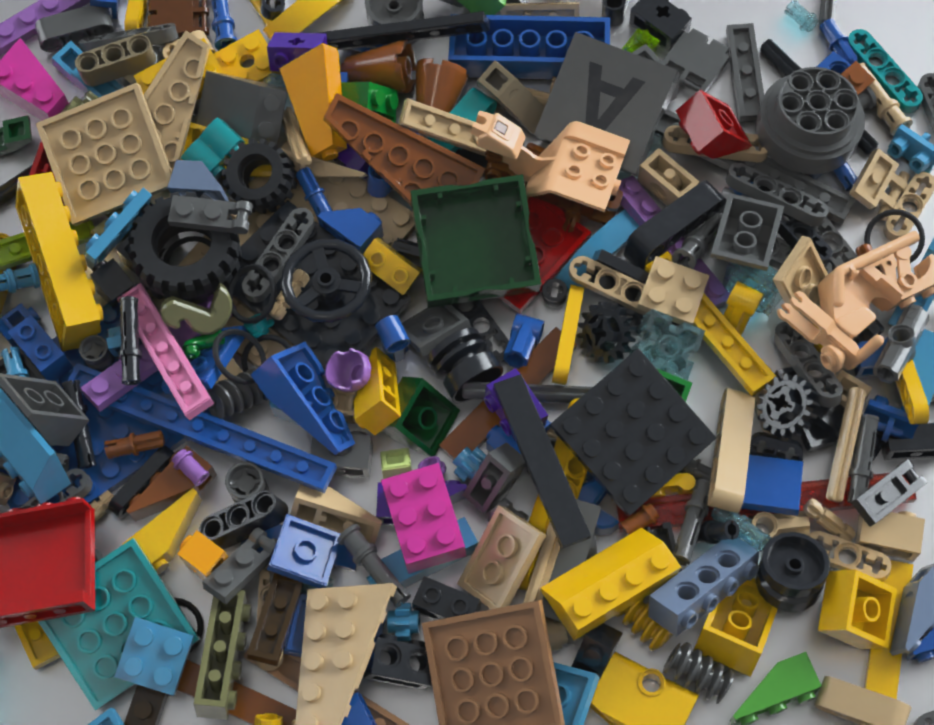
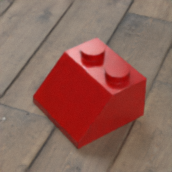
M699 90L675 110L681 120L679 121L681 129L691 138L690 145L698 155L703 154L711 159L747 150L752 146L730 106L702 90Z

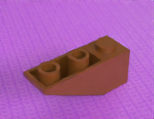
M186 445L183 449L193 453V458L210 473L208 478L201 485L195 486L180 469L176 470L172 458L180 451L178 450L170 458L169 465L162 472H157L151 478L149 486L144 492L132 498L126 512L136 522L164 511L192 488L200 495L217 476L213 466Z

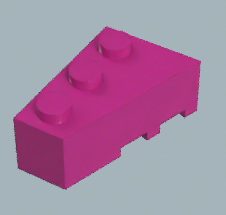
M19 38L0 60V96L43 121L60 114L69 102L59 86L23 40Z

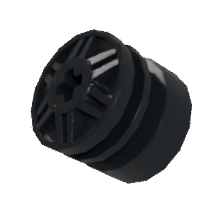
M465 328L448 336L436 345L427 357V364L434 370L435 376L438 379L444 380L443 388L451 400L457 404L471 400L462 397V386L465 383L492 382L503 374L502 365L494 353L486 351L487 343L481 339V334L475 328Z

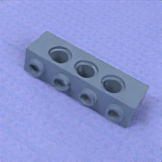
M738 537L734 540L719 541L649 595L648 617L676 637L684 630L691 629L699 618L707 612H712L719 602L727 596H732L739 586L756 576L759 570V550Z

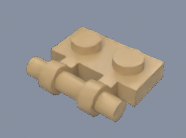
M878 148L870 154L849 194L869 210L879 204L880 210L878 214L886 210H892L896 206L900 195L907 188L910 174L901 171L897 175L895 171L899 164ZM889 185L890 192H889V194L887 195V194L885 193V190H886L887 186ZM889 216L884 217L881 220L886 221Z

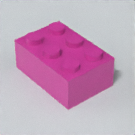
M439 463L381 480L408 574L466 557L465 544Z

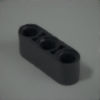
M260 491L206 517L200 524L199 532L220 548L227 549L249 539L252 531L258 527L266 531L281 524L286 514H288V506L272 492Z

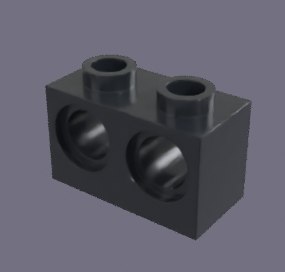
M424 576L412 602L413 610H419L420 615L431 620H439L479 612L481 603L479 598Z
M380 634L379 637L374 638L376 644L364 672V679L420 690L431 686L425 642L419 640H409L408 643L397 641V636L390 634ZM381 650L386 651L390 655L391 662L389 665L381 661ZM411 656L419 661L420 667L418 671L410 666L409 659Z

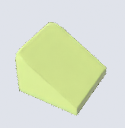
M409 448L380 452L383 479L412 471Z

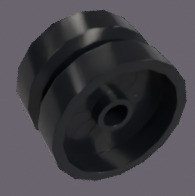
M788 532L771 538L764 547L759 570L756 575L755 581L758 592L767 603L780 610L789 612L804 611L813 606L821 596L824 583L829 574L830 560L827 551L817 540L806 534Z

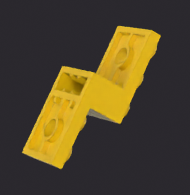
M259 29L215 53H212L210 49L197 100L202 95L206 70L267 83L281 75L280 71H270L267 52L268 44ZM205 38L200 39L207 44ZM167 58L134 75L136 82L141 86L143 94ZM246 60H255L251 67H242L243 62Z

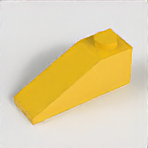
M377 347L372 349L369 357L372 367L370 379L362 389L357 391L354 399L355 422L362 429L366 428L374 436L401 417L396 364Z
M194 488L189 490L123 543L125 544L132 538H135L158 575L168 568L169 562L173 560L202 502L197 491Z

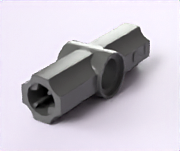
M912 304L910 307H906L897 324L888 330V341L873 367L874 375L881 382L891 384L893 381H898L907 362L915 357L916 345L930 318L929 313L922 306Z

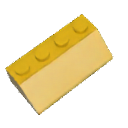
M640 528L542 586L540 591L575 641L655 592L677 575L681 566L662 540L645 529Z

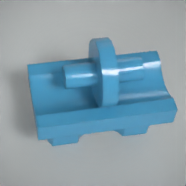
M903 124L899 126L888 146L887 153L895 159L902 156L910 161V169L917 174L923 171L930 173L934 169V145L929 142L931 135L925 132L920 136Z

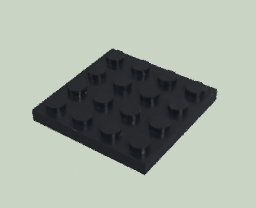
M639 348L549 425L627 517L634 513L717 438Z

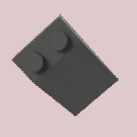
M206 70L196 124L207 127L218 117L227 123L240 137L255 139L256 141H259L261 138L266 139L269 143L272 141L277 144L288 94L287 89L282 86Z
M729 193L710 257L767 271L784 206Z
M0 373L1 387L49 445L70 446L88 423L89 419L56 381Z

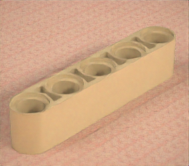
M731 388L724 390L719 408L708 506L737 514L740 512L746 488L755 395L751 396L749 393Z

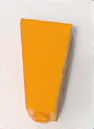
M321 43L279 69L310 156L322 159L323 161H330L337 158L339 152L347 149V143L323 120L335 94L342 95L338 50L335 47Z

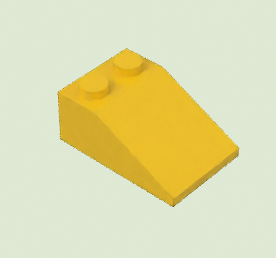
M755 578L744 582L732 596L724 598L712 612L708 613L694 647V650L699 649L702 651V656L709 655L713 658V661L720 662L750 677L762 654L778 610L767 603L758 592Z

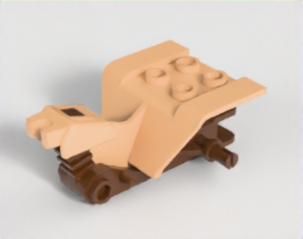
M478 112L477 123L474 122L471 134L478 137L476 145L486 150L485 160H488L484 171L486 180L523 174L527 200L529 197H534L563 208L566 219L562 229L566 232L568 224H570L568 233L574 231L575 224L581 219V215L603 225L616 215L623 197V192L619 189L621 180L616 178L630 140L585 123L573 121L565 127L539 156H536L522 146L525 141V135L519 126L498 113ZM610 195L613 196L615 200L609 201Z

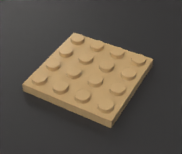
M137 82L35 123L56 182L61 184L63 201L65 206L69 208L72 225L78 226L124 206L123 202L134 190L139 193L144 187L152 196L168 190L167 187L172 170L141 86Z

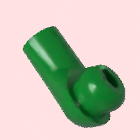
M219 330L214 334L200 335L187 339L182 347L184 354L188 359L198 358L200 350L213 347L215 338L222 331ZM225 337L221 340L219 345L225 344Z

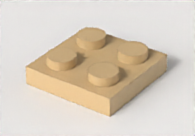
M655 256L636 309L691 328L710 275Z

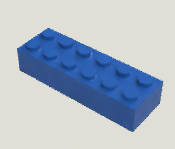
M486 15L490 21V31L449 37L448 61L465 68L468 77L480 78L494 60L517 79L557 78L575 32L610 44V18Z

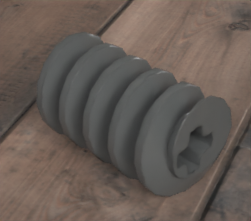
M249 369L246 372L239 373L236 377L250 379L252 378L251 374L256 369ZM225 379L215 383L212 389L207 390L214 402L208 410L212 416L223 419L224 415L230 417L234 412L240 413L244 408L249 409L253 404L259 405L262 399L268 401L257 383L241 385Z
M686 642L681 646L679 643L669 655L664 665L663 673L666 674L673 668L675 670L673 677L675 681L682 675L686 676L684 682L686 688L695 682L694 692L696 694L705 688L707 690L705 699L709 701L716 695V704H718L724 698L734 680V671L729 668L723 672L724 665L717 662L712 666L713 658L708 655L702 659L701 650L696 649L691 653L692 645Z

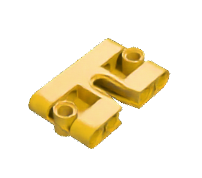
M614 652L598 682L590 708L609 725H685L699 695L664 677L659 670L648 669ZM647 679H653L658 682L659 689L655 692H649L644 689L642 683Z

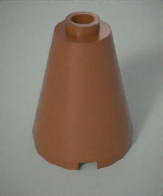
M399 40L346 57L344 63H341L340 72L348 73L349 82H372L398 90L397 93L411 94L416 84V79H411V72L416 71L414 50L411 43L407 44L408 40Z
M434 58L418 60L416 65V101L450 113L455 107L468 80L467 70L458 64L442 60L441 65L434 64Z

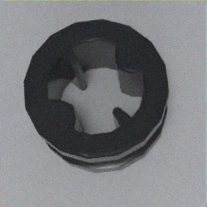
M554 278L549 279L543 285L542 299L548 306L558 307L566 301L567 286L565 282ZM552 288L558 289L557 297H551Z

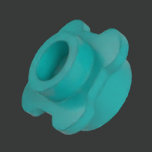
M265 317L258 323H244V327L254 338H258L268 334L269 327L273 326L275 322L273 319L267 320Z

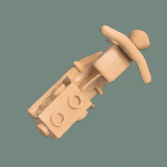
M912 231L837 266L818 284L821 309L805 293L798 291L794 293L797 299L791 297L790 304L783 303L781 307L784 310L779 308L777 315L810 343H820L823 346L820 360L826 369L834 373L841 370H852L870 357L884 343V338L881 335H875L861 349L853 341L857 335L876 319V315L869 309L870 303L874 304L882 312L884 310L889 311L897 306L903 310L914 304L916 297L921 295L925 299L933 295L934 256L931 254L913 268L915 275L911 272V249L909 246L920 240L918 232ZM879 266L883 274L875 267ZM896 267L898 270V279L896 276Z

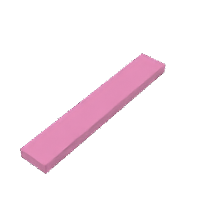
M139 283L118 297L117 300L119 301L121 297L126 296L138 298L139 337L184 415L190 421L212 406L214 402L168 325L162 320L161 314L147 290Z

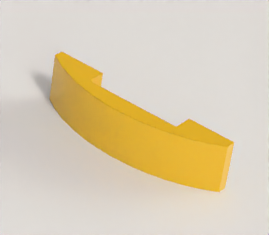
M297 0L262 31L270 40L274 32L301 33L344 0Z

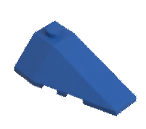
M300 343L270 356L251 374L267 399L334 455L356 444L343 413L336 410L332 399L335 397L332 388H327L322 378L325 374L322 364L307 343Z

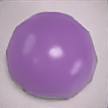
M349 348L347 352L336 351L333 353L326 364L325 377L327 383L337 390L351 393L362 389L368 383L372 367L367 355L359 350Z

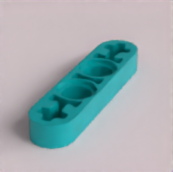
M863 29L852 31L848 37V43L857 56V62L859 64L866 63L868 69L881 84L888 96L900 103L899 108L902 112H916L923 99L921 90L869 32ZM877 57L882 60L883 64L874 66L869 62V58ZM894 76L898 78L899 84L891 85L887 83L885 78ZM905 97H906L907 99L913 98V99H914V102H912L911 100H909V101L906 102L904 99H905Z

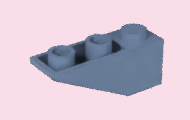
M934 563L921 568L903 588L890 653L893 656L904 652L910 654L915 651L921 644L919 639L922 635L929 633L934 628Z

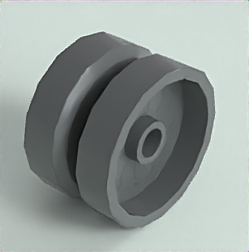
M365 0L368 26L424 19L423 0Z

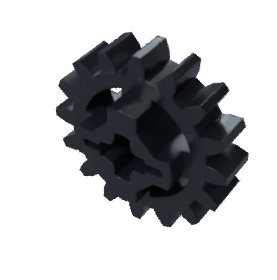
M600 301L598 305H590V312H582L581 314L585 319L584 323H578V327L582 328V333H578L576 336L577 338H583V343L579 346L580 349H588L586 357H594V361L597 363H614L615 360H623V353H630L632 351L628 346L629 342H636V339L631 336V332L636 331L637 327L630 326V322L634 317L625 316L627 308L618 307L617 302L608 303V301Z
M784 374L783 380L774 377L773 386L766 384L767 393L759 394L758 396L763 399V403L756 405V409L762 411V414L757 418L764 422L763 429L779 438L783 436L787 439H791L792 433L801 436L802 427L810 429L809 419H817L813 409L820 407L819 403L813 401L818 396V392L812 390L813 384L798 375L793 377L789 374ZM784 404H785V405H788V406L791 405L792 408L783 407V405H784Z

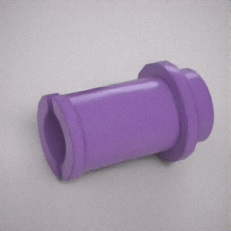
M182 449L172 458L174 468L176 470L180 469L195 486L201 485L210 474L193 458L191 451Z

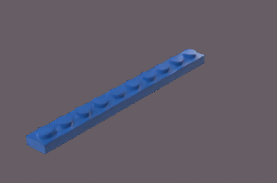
M77 363L67 381L72 380L74 383V380H80V386L82 387L102 372ZM135 386L106 407L235 459L251 462L263 470L324 494L337 469L336 463L205 412H201L189 421L177 401Z

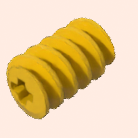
M643 598L615 615V617L625 614L622 624L627 626L634 622L631 632L637 634L643 631L640 641L645 643L652 639L649 650L655 651L661 648L673 634L648 617L649 602L645 604Z

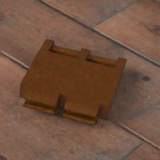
M148 0V27L174 23L179 36L177 39H180L185 31L191 33L201 30L206 36H209V28L207 27L209 8H207V0H201V6L200 0Z

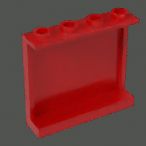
M71 497L64 502H44L43 504H38L37 507L26 509L12 508L8 512L0 513V628L94 612L95 509L84 498Z

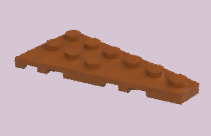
M338 93L335 94L323 118L410 206L411 190L445 185L463 186L475 184L480 181L485 171L484 167Z

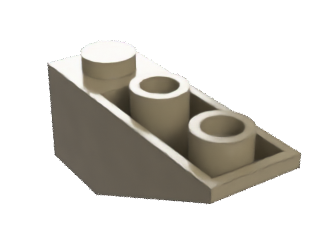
M494 60L477 80V87L497 101L499 106L534 135L545 107L515 76Z

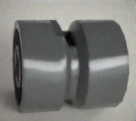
M240 462L233 465L225 476V485L234 503L260 491H269L261 469L251 462Z

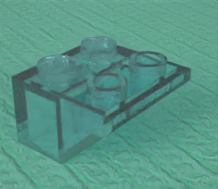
M728 262L722 285L731 293L735 284L739 281L763 293V298L756 312L764 313L769 317L782 299L772 280L778 272L771 266H768V270L765 271Z

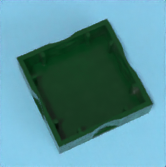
M523 174L482 180L470 185H445L411 190V206L427 308L539 292L541 278L535 244L529 230V207Z

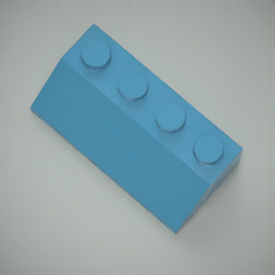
M0 388V458H3L5 461L3 467L12 479L18 476L22 481L18 485L28 498L34 496L40 504H43L69 486L71 482L55 451Z

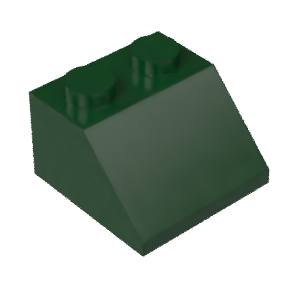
M402 377L398 384L401 417L382 431L394 441L427 457L435 456L440 448L439 444L445 439L460 409L425 379Z

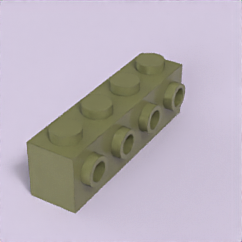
M245 590L238 592L227 604L213 596L193 703L197 717L228 720L229 711L235 710L237 691H233L235 680H240L242 672V661H238L240 651H245L247 643V633L243 632L245 622H250L252 604H247Z

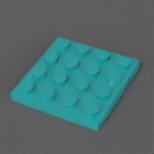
M132 538L95 563L94 612L38 621L95 711L135 685V683L114 677L135 617L195 635L192 645L201 640L135 538Z

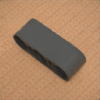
M90 5L43 17L35 23L40 48L45 52L59 51L70 41L77 46L79 45L78 42L86 37L114 32L109 8Z

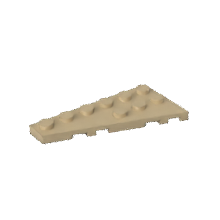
M188 31L184 32L144 93L172 171L176 160H181L210 51L208 44ZM165 190L153 195L150 203L155 205V199L161 196L163 199L170 198V191Z
M385 583L307 589L295 725H342L344 717H348L351 709L350 701L355 689L358 690L376 644L374 638L380 623H384L387 615L385 610L390 597H393L395 594L396 585Z

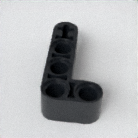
M707 180L702 181L635 229L627 240L624 257L631 264L645 270V265L653 261L655 256H661L664 251L718 213L725 205L727 199Z

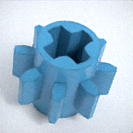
M469 447L464 448L452 462L457 466L454 474L463 482L467 478L472 480L487 455L478 447L473 451Z
M401 603V606L395 610H389L387 617L388 633H395V636L398 637L397 641L411 640V635L419 634L420 611L413 610L411 603Z

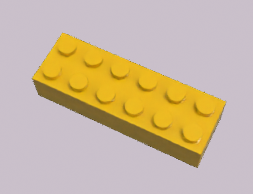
M52 172L18 178L15 207L33 263H35L39 273L43 295L61 351L63 352L77 349L86 337L101 333L100 321H103L104 316L101 305L96 304L93 297L95 295L94 283L92 279H87L85 273L87 271L85 256L83 254L79 255L77 246H79L76 230H71L69 225L71 215L68 206H63L61 200L63 198L60 182H55Z

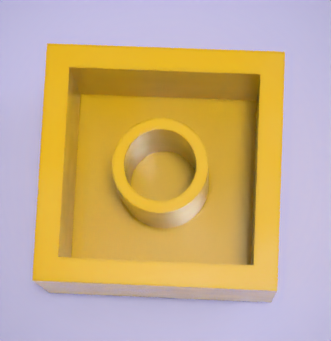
M856 569L829 571L825 584L818 631L858 649H888L897 589Z

